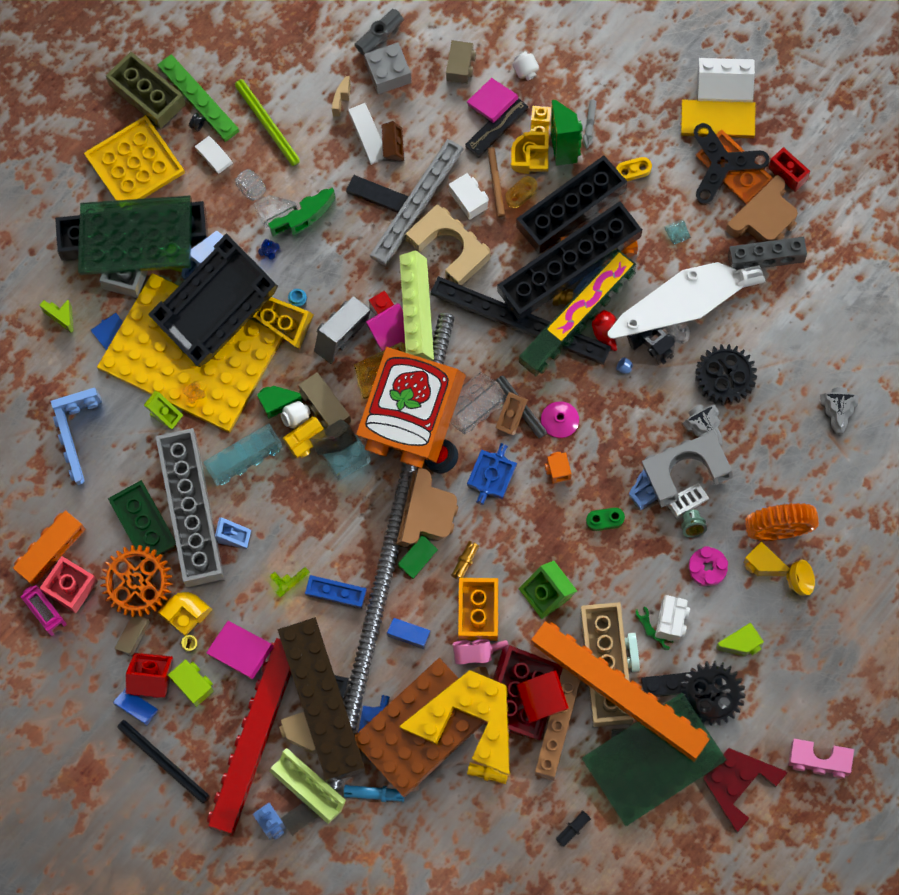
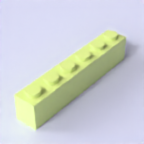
M415 250L400 255L405 348L408 354L433 361L434 352L427 258Z

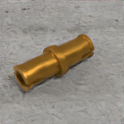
M468 541L462 555H459L458 563L451 574L453 578L464 577L468 567L473 564L472 559L479 549L478 544L473 542L472 545V541Z

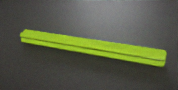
M243 79L235 83L237 90L292 166L300 162L299 157Z

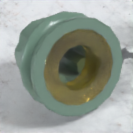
M688 510L682 515L683 523L681 528L684 536L698 537L707 531L706 520L700 516L698 510Z

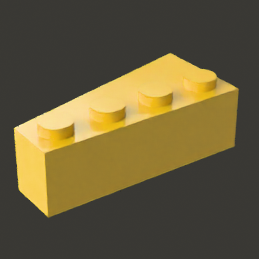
M271 297L253 317L300 349L314 314Z

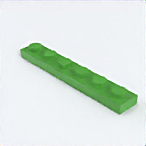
M172 54L157 64L162 73L183 94L199 114L206 118L208 124L225 142L240 132L234 122Z

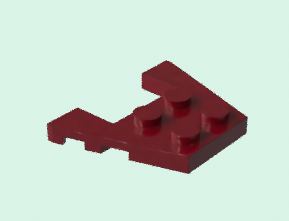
M728 748L703 777V781L722 808L723 813L732 824L735 832L738 833L750 818L734 805L737 799L758 774L776 788L788 772Z

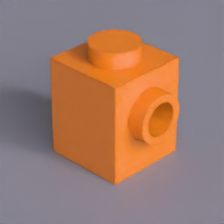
M561 452L550 454L544 466L546 474L551 476L552 484L571 480L572 473L567 454Z

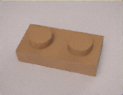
M509 392L495 428L515 435L528 399Z

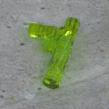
M304 567L292 578L287 574L282 579L276 572L272 573L270 578L279 587L276 594L281 598L310 572ZM282 586L288 587L286 590H282Z

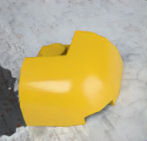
M524 132L523 135L513 142L511 148L512 170L522 174L548 172L549 132Z
M180 592L172 596L157 613L186 636L213 609L195 594Z

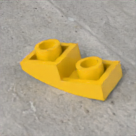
M533 106L530 131L549 132L551 107Z

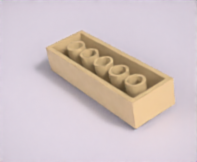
M621 603L581 606L580 614L584 646L588 647L596 658L601 657L606 660L610 668L613 670L618 669L624 673V678L629 681ZM589 687L593 727L633 724L634 718Z

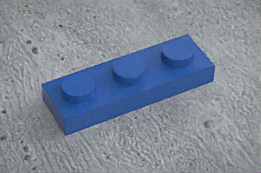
M310 575L305 595L362 609L367 588Z

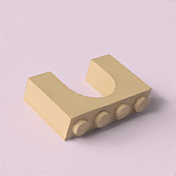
M437 204L406 233V241L420 253L431 241L439 236L448 235L458 239L463 245V252L445 269V275L448 280L463 286L490 260V249L486 244L478 242L477 237L471 231H466L458 219L454 220L445 207L441 208Z

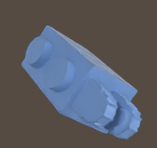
M270 803L253 813V816L269 840L272 838L274 840L278 839L284 834V830L287 829Z

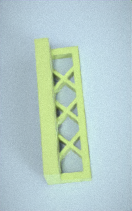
M286 748L282 752L280 760L270 768L269 772L329 824L342 811L346 800Z

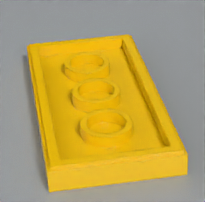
M682 100L681 136H694L695 127L701 123H706L715 134L722 129L731 138H754L755 102ZM703 128L699 130L698 135L706 137L709 131Z

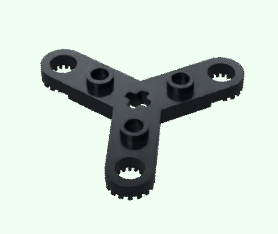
M701 123L694 129V136L711 162L696 191V198L702 205H709L713 202L729 172L762 170L769 165V155L765 151L727 152L708 124ZM704 128L709 133L706 137H700L698 135L699 130ZM760 155L765 157L766 160L763 164L758 165L755 163L756 157ZM721 159H725L728 162L725 164V167H721L718 162H721ZM704 190L711 193L710 197L706 200L700 197Z

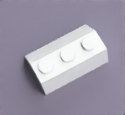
M699 58L697 72L698 101L753 102L754 60Z

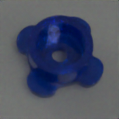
M265 239L258 253L260 256L264 255L272 260L275 258V253L280 249V245Z

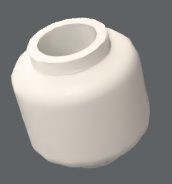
M523 52L514 58L515 61L512 65L520 79L526 78L530 80L537 76L536 72L539 70V65L533 54Z
M295 401L283 408L281 419L286 427L289 426L295 429L309 419L310 409L306 404Z

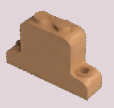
M776 175L727 223L725 231L734 238L743 236L748 232L759 242L784 239V234L787 231L791 232L797 226L795 221L798 214L796 208L783 198L786 193L784 189L785 181L779 175Z
M418 467L412 472L396 545L407 547L412 543L416 544L419 536L422 535L439 541L449 534L451 535L454 530V523L452 522L453 517L456 516L458 511V505H456L457 498L453 493L433 488L431 486V474L428 470Z

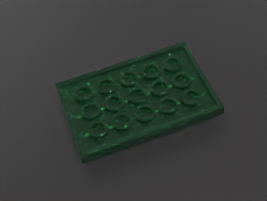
M191 196L80 203L78 273L80 275L191 268Z
M680 693L665 704L673 708L674 714L687 718L691 722L692 727L695 729L700 728L708 734L707 737L710 740L695 762L638 721L581 758L625 827L727 761L683 693Z

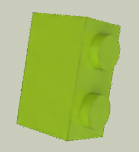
M185 659L168 676L197 707L214 692L211 687L213 683L206 675L202 677L198 673L200 669L193 661L189 663Z

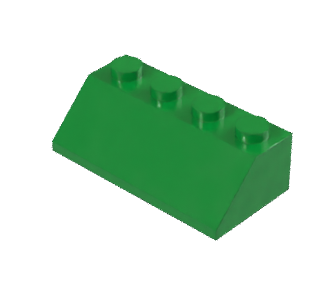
M552 100L550 134L555 165L578 163V156H581L582 121H578L575 112L557 100Z

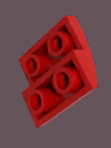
M552 671L517 684L529 723L569 709L557 671Z

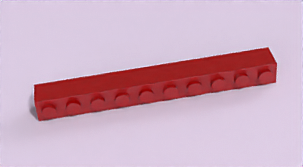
M276 638L274 643L271 642L274 648L270 652L268 661L265 660L261 672L264 673L255 685V690L257 691L255 698L250 699L248 717H244L241 725L243 731L241 735L237 736L234 745L236 746L235 753L231 754L228 760L230 767L228 772L222 776V789L216 793L214 811H210L207 818L208 826L211 829L231 836L235 833L291 676L289 664L279 638Z

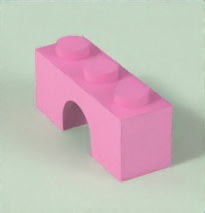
M793 739L788 766H793L794 770L805 771V769H809L819 775H825L826 772L833 774V777L845 778V776L851 774L854 749L833 746L830 758L821 760L814 755V742Z

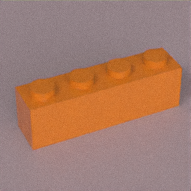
M66 510L63 513H59L55 517L54 523L42 531L41 537L37 542H33L28 547L26 554L23 557L20 556L15 561L13 569L30 585L35 586L86 530L85 527Z

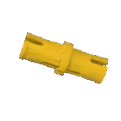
M469 763L467 775L483 778L484 781L491 780L506 784L508 775L487 766Z

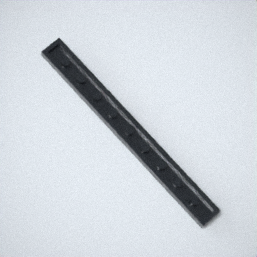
M439 276L430 292L432 296L602 365L605 364L611 350V346L572 330L561 341L547 330L552 322L533 314H529L519 321L506 303Z

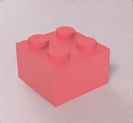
M61 556L40 589L46 596L72 612L77 613L98 581L94 575Z

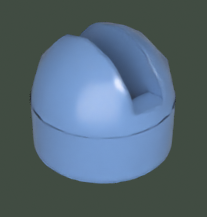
M623 357L618 362L616 369L623 374H628L632 371L633 364L629 359Z

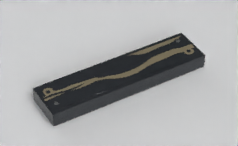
M518 98L494 123L489 120L465 144V147L479 158L528 110V105Z

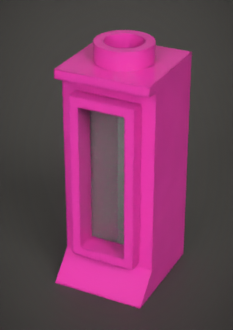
M37 585L30 586L24 590L23 595L20 597L51 636L54 635L52 630L59 624L67 625Z

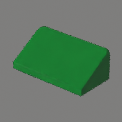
M422 535L418 542L412 546L398 563V568L414 579L438 549Z

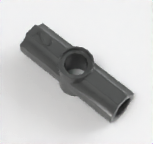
M392 8L382 19L373 22L371 29L355 43L357 50L364 55L371 52L378 44L384 43L388 35L404 21L400 12Z

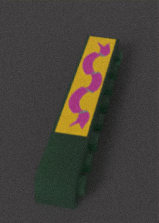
M619 250L519 356V363L535 377L539 373L543 374L549 367L548 363L560 356L562 348L564 346L568 347L573 342V337L577 332L580 334L586 328V323L590 319H595V316L599 313L598 310L602 306L606 307L611 301L610 297L622 290L623 283L626 280L630 281L635 276L636 263Z

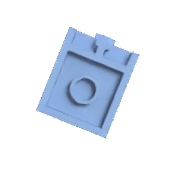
M95 387L51 401L56 415L53 416L56 428H60L61 434H58L61 445H65L66 452H63L66 463H70L71 466L69 475L71 480L75 481L77 485L83 484L85 480L65 414H76L80 412V409L86 407L87 409L97 407L99 403H102L100 394Z

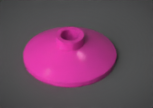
M561 401L549 404L542 412L541 424L550 436L566 438L572 435L578 428L579 415L571 404ZM562 415L564 419L558 420L557 416Z

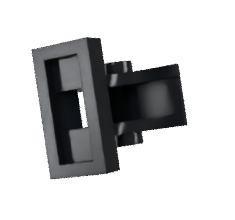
M664 327L627 335L629 344L634 350L645 344L648 347V353L652 358H656L658 365L661 363L664 365L667 359L674 357L675 340L670 334L662 331ZM654 335H657L658 338L655 339L654 341H652V340L650 339V338H652Z

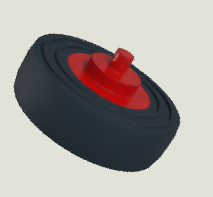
M444 439L437 463L426 459L424 462L431 471L438 474L446 473L456 465L458 450L452 442Z

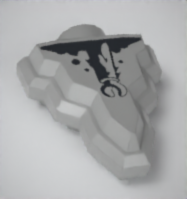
M836 387L832 389L831 393L820 394L821 405L825 406L826 414L831 417V426L835 433L843 434L848 425V418L853 415L854 407L858 406L859 396L847 393L846 388Z
M698 405L690 410V417L682 423L687 431H692L697 437L705 432L710 433L714 431L720 446H722V434L718 429L720 421L717 417L719 415L717 407L711 405L704 408L702 405Z

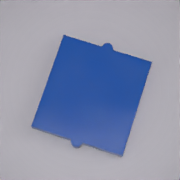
M114 313L91 329V332L105 350L108 349L123 321L117 313Z

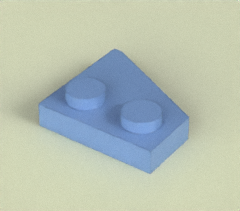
M644 469L629 492V497L640 511L657 500Z

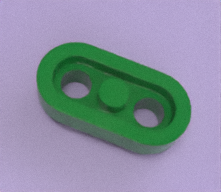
M619 508L591 511L587 515L586 525L592 531L619 528L624 523L625 514ZM617 514L619 518L613 519L612 515ZM598 517L600 521L594 522L592 519Z

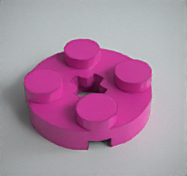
M705 546L694 552L689 561L690 576L701 586L718 585L727 574L728 561L719 550ZM711 563L713 570L711 571L709 569L705 571V566L703 564Z

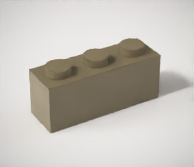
M318 372L299 384V393L302 400L310 403L311 406L309 408L311 412L321 418L322 421L320 423L326 431L330 430L334 434L351 422L349 413Z

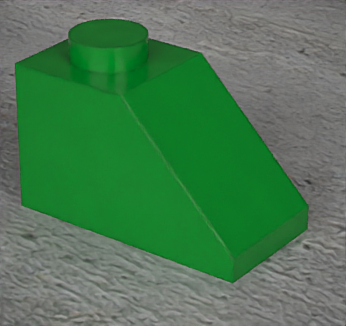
M277 386L265 387L257 394L258 400L268 419L282 413L286 405L295 401L302 402L300 393Z

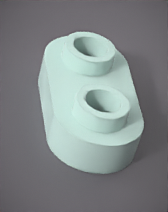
M627 633L625 647L629 651V657H627L628 669H631V672H640L636 633Z

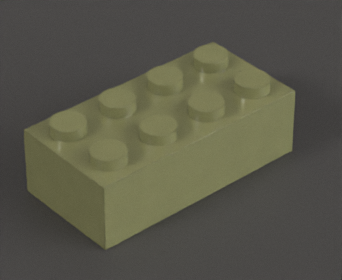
M133 52L125 56L106 75L109 86L144 116L146 115L160 129L186 105L183 94Z

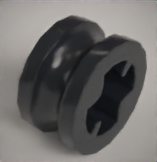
M195 113L189 122V127L195 128L197 132L200 131L206 118L204 116L200 117V114Z

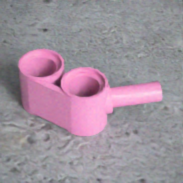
M479 639L473 641L472 645L469 640L456 641L453 643L455 663L489 662L492 660L491 654L494 651L501 650L509 644L507 640L490 644L488 639Z

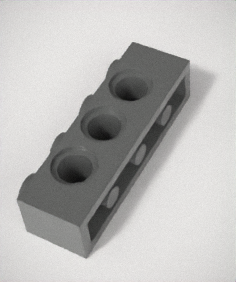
M804 237L730 246L728 251L729 266L736 270L756 265L766 268L804 263L807 256Z

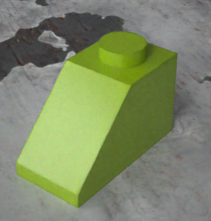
M750 622L718 642L716 648L718 651L746 657L749 654L754 656L762 650L761 647L764 641Z

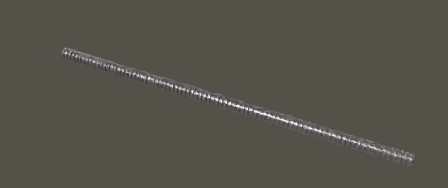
M440 313L438 315V324L433 336V361L444 364L443 359L446 358L447 343L450 341L451 327H453V321L455 320V317L449 313ZM403 462L402 473L399 475L401 478L398 479L399 484H397L398 489L395 491L397 495L394 496L395 501L392 503L394 506L391 507V518L388 520L390 524H387V535L384 536V546L381 548L383 552L380 553V564L377 565L379 569L376 570L377 575L374 577L376 581L373 582V593L370 594L372 598L369 599L370 604L367 606L369 610L366 611L367 616L364 618L366 622H363V633L360 635L362 639L359 640L360 645L357 647L359 651L356 652L357 657L354 659L356 663H353V675L350 676L352 680L349 681L350 687L347 688L349 692L346 693L347 699L344 700L346 703L344 706L352 730H356L355 724L358 722L356 718H359V706L362 705L360 701L363 700L362 694L365 693L363 689L366 688L365 682L368 681L366 676H369V665L372 664V653L375 652L373 647H376L375 641L378 639L376 635H379V624L382 623L380 618L383 617L382 612L385 610L383 606H386V595L389 594V583L392 581L390 577H393V566L396 565V554L399 552L397 549L400 548V545H396L412 472L417 469V467ZM341 779L328 785L335 791H340V784H343V781Z

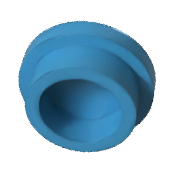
M293 289L288 295L289 303L296 307L303 306L307 301L306 293L302 289Z

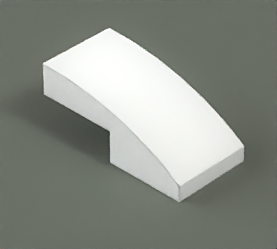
M210 136L195 146L197 152L207 160L209 166L218 174L233 164L227 154Z

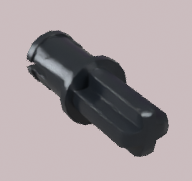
M582 810L571 823H567L568 826L556 837V841L564 847L576 834L579 835V831L591 820L589 815Z

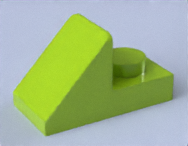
M43 300L39 305L43 313L72 333L74 328L70 301L67 300L59 308L53 302L49 304Z
M154 391L143 405L151 412L150 416L171 430L183 416L158 391Z

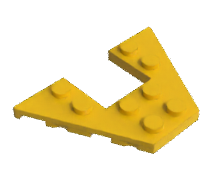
M469 670L400 725L402 730L437 744L454 708L483 720L488 724L472 756V760L510 776L507 687L502 683Z

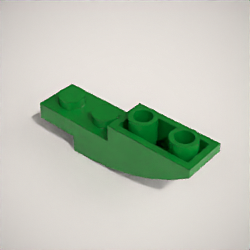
M333 187L323 189L319 194L312 197H305L299 202V210H292L286 216L274 218L268 223L272 236L274 237L289 229L292 235H295L316 222L329 209L336 198Z

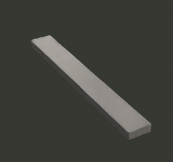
M449 139L446 140L371 252L370 258L384 266L388 264L406 237V233L412 228L462 153V146Z

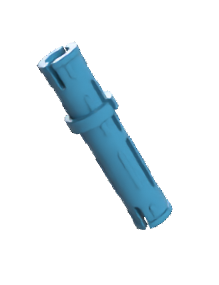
M347 784L344 786V798L381 800V802H386V800L404 802L405 797L397 789L387 788V786L382 788Z

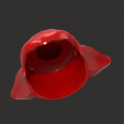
M602 310L592 321L594 335L598 341L611 346L612 350L617 351L615 338L611 339L608 337V331L615 324L617 318L611 312Z

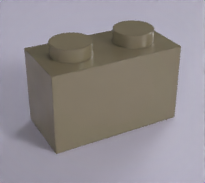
M451 41L446 81L468 84L469 77L473 76V66H471V63L476 59V50H473V43Z

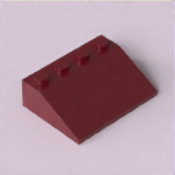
M511 645L502 649L493 677L494 681L502 683L507 687L509 733L540 741L547 717L529 723L517 684L552 671H557L560 679L563 667Z

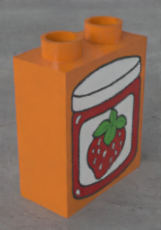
M386 347L356 433L357 436L367 440L364 450L384 457L387 456L389 448L401 451L403 453L400 462L417 468H422L425 459L437 463L466 375L456 368Z

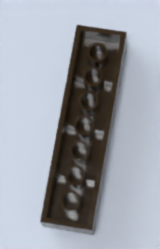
M316 617L277 629L327 784L365 772L362 757Z

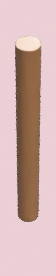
M490 147L487 150L498 217H504L505 211L495 148Z

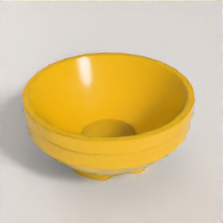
M806 560L794 562L786 576L789 587L799 595H810L815 587L812 567Z

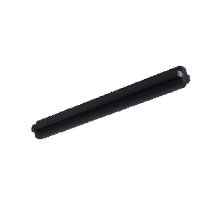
M122 720L117 727L122 733L201 803L204 804L210 796L126 720Z

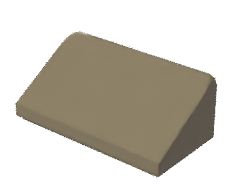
M138 615L131 617L115 649L132 657L150 621Z

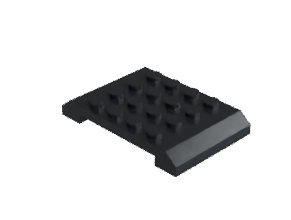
M227 233L213 246L215 249L164 302L160 301L148 314L198 367L209 362L274 295L278 288V285Z

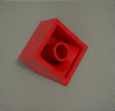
M134 653L126 672V694L165 698L170 683L168 674L172 670L173 656Z

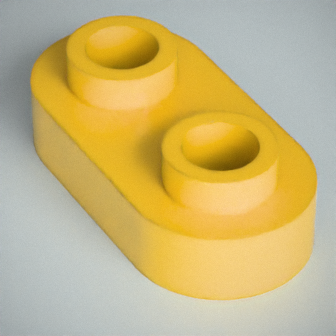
M639 157L619 163L616 169L626 181H631L648 176L652 170V163L646 157Z

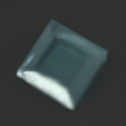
M678 220L664 226L673 245L691 238L684 220Z

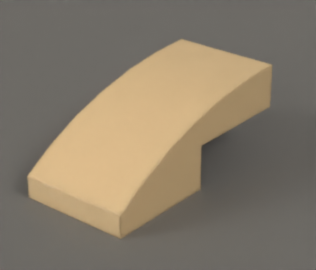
M346 76L336 90L332 103L333 117H340L342 101H349L350 76Z

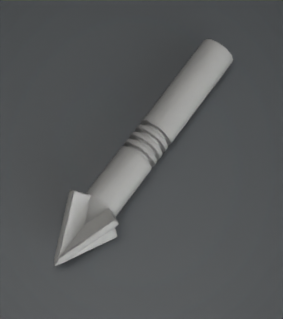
M596 100L589 101L585 135H582V141L586 149L593 142L592 132Z

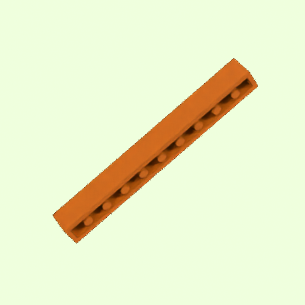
M546 621L542 624L531 639L532 646L695 762L710 740L705 731L692 727L691 722L687 718L674 714V709L667 704L664 706L660 704L655 695L650 692L646 694L641 690L642 687L635 681L630 682L624 678L625 675L620 670H613L608 666L609 663L606 660L593 656V652L584 645L582 647L575 643L576 639L574 637L561 633L559 631L560 628L552 622L549 624Z

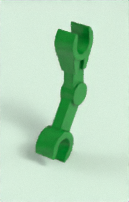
M645 606L643 607L644 616H640L636 609L635 616L643 625L646 636L652 637L661 643V647L664 650H669L670 647L664 644V641L667 639L655 637L656 631L650 624L648 609Z

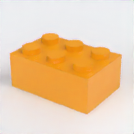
M459 578V641H475L479 639L498 641V578Z

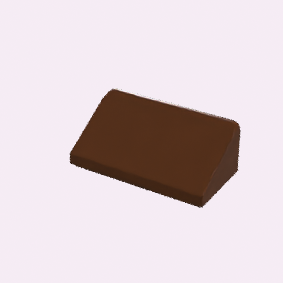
M394 121L382 124L383 157L404 161L402 127Z

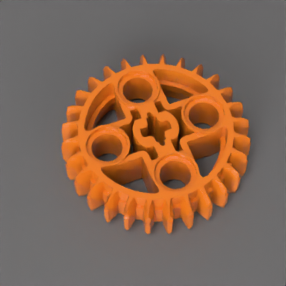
M805 503L769 506L768 508L752 512L745 519L748 536L759 541L795 538L796 536L808 534V532H812L819 526L816 508Z
M131 545L130 551L123 547L124 553L122 554L117 550L116 554L118 557L110 556L113 562H105L109 568L102 569L104 573H107L106 576L100 577V579L106 580V583L100 585L107 589L102 594L109 595L106 602L113 601L110 605L111 608L118 606L117 612H121L124 609L123 615L125 616L128 615L129 611H131V617H135L136 612H138L139 617H143V611L150 615V609L156 612V605L162 607L163 603L161 600H168L165 593H171L167 586L173 585V583L168 582V579L173 578V575H167L171 568L164 567L168 561L164 560L161 562L160 560L163 555L160 554L156 557V550L149 553L150 547H146L144 551L142 545H138L137 550L134 545ZM135 556L145 557L137 567L127 558ZM152 561L155 568L152 572H148L146 565ZM122 562L127 564V570L124 573L119 571V565ZM159 572L161 576L160 589L151 582ZM114 573L122 580L115 590L112 582ZM133 577H140V579L138 580L140 582V585L134 584L135 580ZM149 589L155 592V597L152 600L146 597ZM125 590L127 598L122 601L119 598V593ZM137 595L146 603L140 606L128 604Z

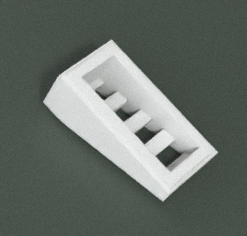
M697 483L678 493V502L682 509L677 506L676 502L667 506L676 519H678L686 511L692 510L709 500V497L700 484ZM695 490L699 492L702 497L701 499H698L694 493ZM688 494L692 495L695 502L691 501V499L688 497ZM682 498L686 499L689 504L688 506L685 505Z

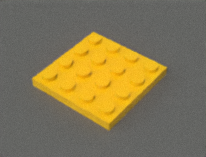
M146 115L84 152L85 157L122 210L128 209L185 174V170Z

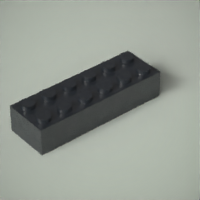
M603 155L516 218V228L540 254L560 240V237L567 235L626 192L627 181Z

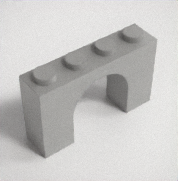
M714 431L710 433L705 432L694 440H686L677 447L666 448L662 453L650 455L642 461L643 469L661 508L679 501L678 492L670 477L673 466L683 459L692 458L701 461L707 467L715 485L733 478L732 469Z

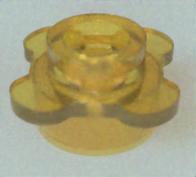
M199 382L189 384L183 389V393L187 395L188 402L191 404L195 403L197 399L205 397V392L201 390Z

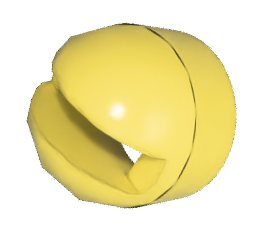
M186 635L181 641V647L185 651H193L197 646V639L192 635ZM188 639H191L190 647L186 648Z

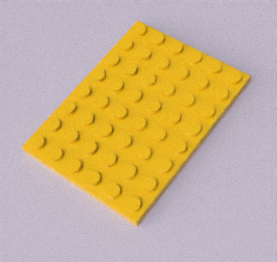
M152 273L97 368L150 395L154 391H158L174 407L230 433L283 338L273 330L249 320L209 362L198 367L148 315L160 301L164 302L179 287V285Z

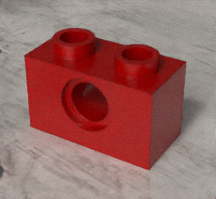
M784 147L770 159L768 168L775 175H779L794 192L808 181L810 170Z

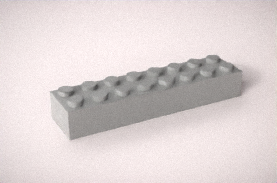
M191 428L156 436L183 582L187 588L223 580L225 578L215 537V528L196 433Z

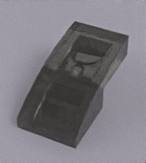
M302 803L280 819L293 836L308 824L310 825L319 819L320 816L305 803Z

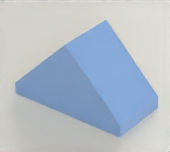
M220 517L215 537L219 544L247 548L251 530Z

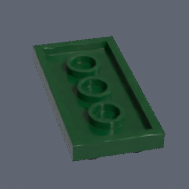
M142 480L108 498L136 550L138 545H142L143 551L146 547H150L149 553L156 550L155 556L157 557L177 547L172 533Z

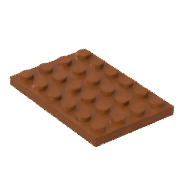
M440 658L430 665L355 735L359 749L403 797H406L485 723L483 720L454 708L437 744L400 728L401 724L459 679Z

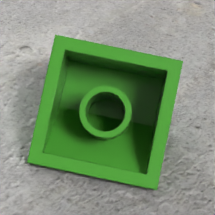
M555 561L541 565L519 588L541 619H544L565 604L577 592Z

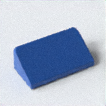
M394 618L387 631V636L424 649L431 630Z
M126 688L113 702L115 706L148 726L158 711L157 708L140 697L126 694Z

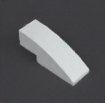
M363 103L348 109L349 117L370 164L386 159L383 157L381 138L366 104Z

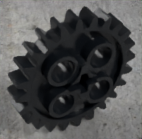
M720 344L719 350L713 346L712 353L706 350V356L701 355L700 360L702 362H697L698 368L695 370V374L698 375L695 381H701L697 387L703 388L702 395L708 393V400L714 397V403H717L720 399L722 405L725 404L726 400L732 405L733 399L739 403L740 396L746 399V393H752L751 387H755L756 383L754 381L757 380V375L754 374L757 372V368L753 367L755 361H749L751 355L744 356V349L738 352V346L732 350L730 344H728L727 349H724L723 345ZM732 360L735 362V365H728L726 361ZM715 367L717 368L718 372L713 373L709 370V368ZM739 376L744 381L737 382L734 378ZM717 384H724L726 388L720 389L717 387Z
M706 661L705 667L698 663V670L691 668L690 672L692 675L686 673L685 678L688 681H682L681 685L686 688H681L680 693L685 694L681 697V701H687L683 708L690 707L688 715L695 713V721L701 717L702 724L709 720L710 726H712L713 721L720 725L721 719L726 723L729 721L728 716L734 719L736 716L734 711L740 713L741 709L739 706L744 705V701L741 699L746 696L741 691L745 690V686L739 685L743 679H736L737 671L730 672L732 666L725 669L724 662L717 666L716 661H714L713 665L710 666L708 661ZM718 678H722L725 680L726 684L720 686L716 683L715 680ZM704 682L706 688L699 689L696 683ZM710 690H713V692L716 693V696H713L712 693H710ZM722 697H726L729 699L730 703L724 705L720 702L719 699ZM707 701L710 703V707L703 708L700 702Z

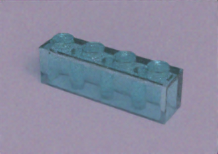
M267 424L207 459L203 464L216 486L224 485L233 476L245 473L250 466L262 463L267 456L276 455L283 447L271 425Z

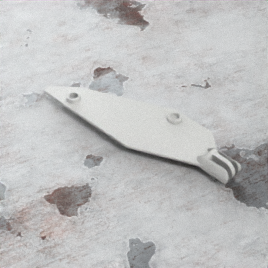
M716 262L682 270L624 312L608 331V337L614 339L700 319L740 289L765 283L761 267L756 265L736 270Z

